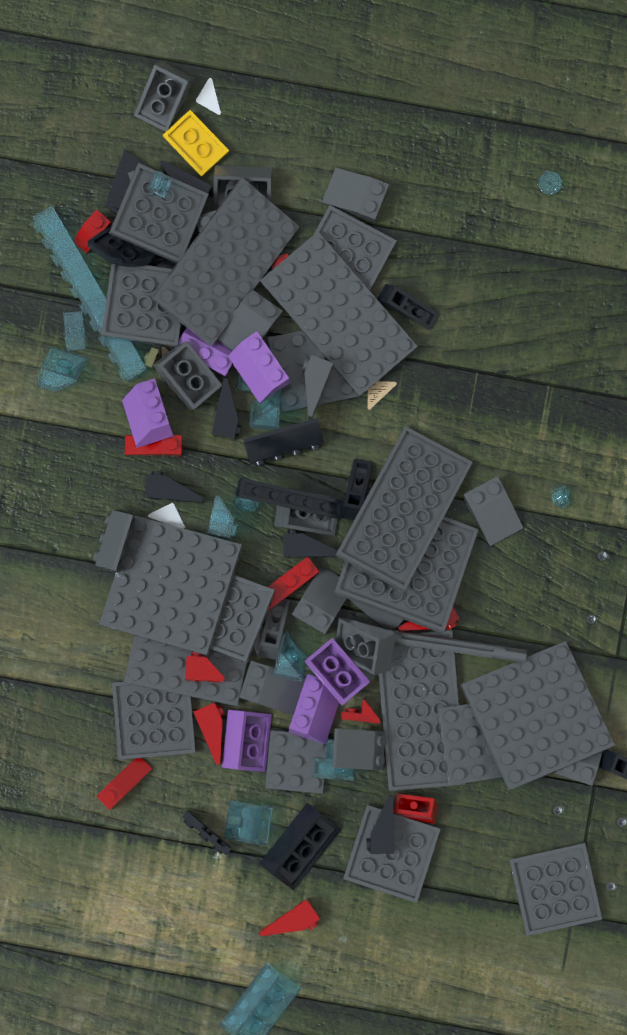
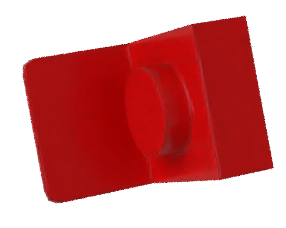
M364 698L362 700L361 714L357 713L358 709L346 708V712L341 714V719L380 724V719Z

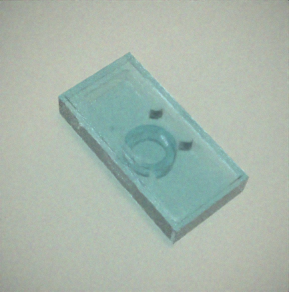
M83 312L63 313L66 351L86 350Z

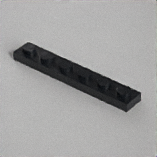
M239 478L235 496L339 520L342 517L344 504L343 500L246 478Z

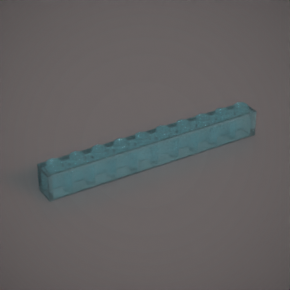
M50 206L33 216L35 222L32 225L37 234L41 232L44 236L42 242L47 250L49 248L52 250L54 255L51 258L55 265L58 266L60 264L63 269L60 273L65 282L70 281L72 285L70 291L74 298L79 297L82 304L79 306L84 315L89 314L92 319L89 321L94 331L98 330L101 335L106 297L53 206ZM103 336L98 338L103 348L107 346L111 352L107 354L111 362L118 364L120 369L117 372L122 381L126 379L130 383L148 372L130 340Z

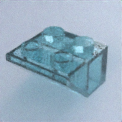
M230 800L224 838L267 846L273 807Z

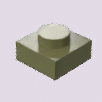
M152 347L145 355V366L155 371L153 364L160 359L162 353Z

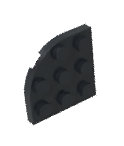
M112 225L87 242V246L110 264L119 266H145L161 257L109 234Z

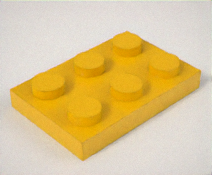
M191 110L162 135L201 177L229 153V150Z

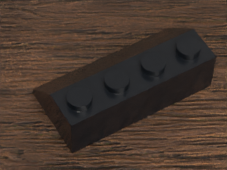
M318 418L243 439L250 465L254 464L255 467L266 464L265 461L273 459V461L284 459L283 455L290 453L291 456L302 454L304 449L309 448L310 451L321 448L320 445L324 444Z
M307 802L259 864L271 875L294 890L341 831V828Z

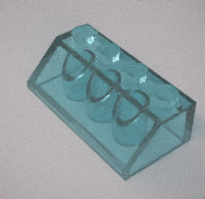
M267 962L220 1025L230 1035H267L302 987Z

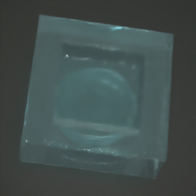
M155 171L148 188L158 197L165 198L172 180L162 172Z

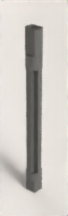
M387 630L396 635L394 644L502 660L526 661L527 650Z

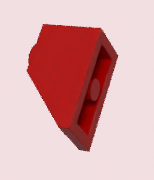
M96 210L83 224L73 242L88 254L91 250L87 246L88 240L112 224L103 214Z
M191 653V656H187L186 681L225 682L224 676L207 657H203L199 653Z
M397 794L393 812L415 821L435 823L438 803L434 798Z

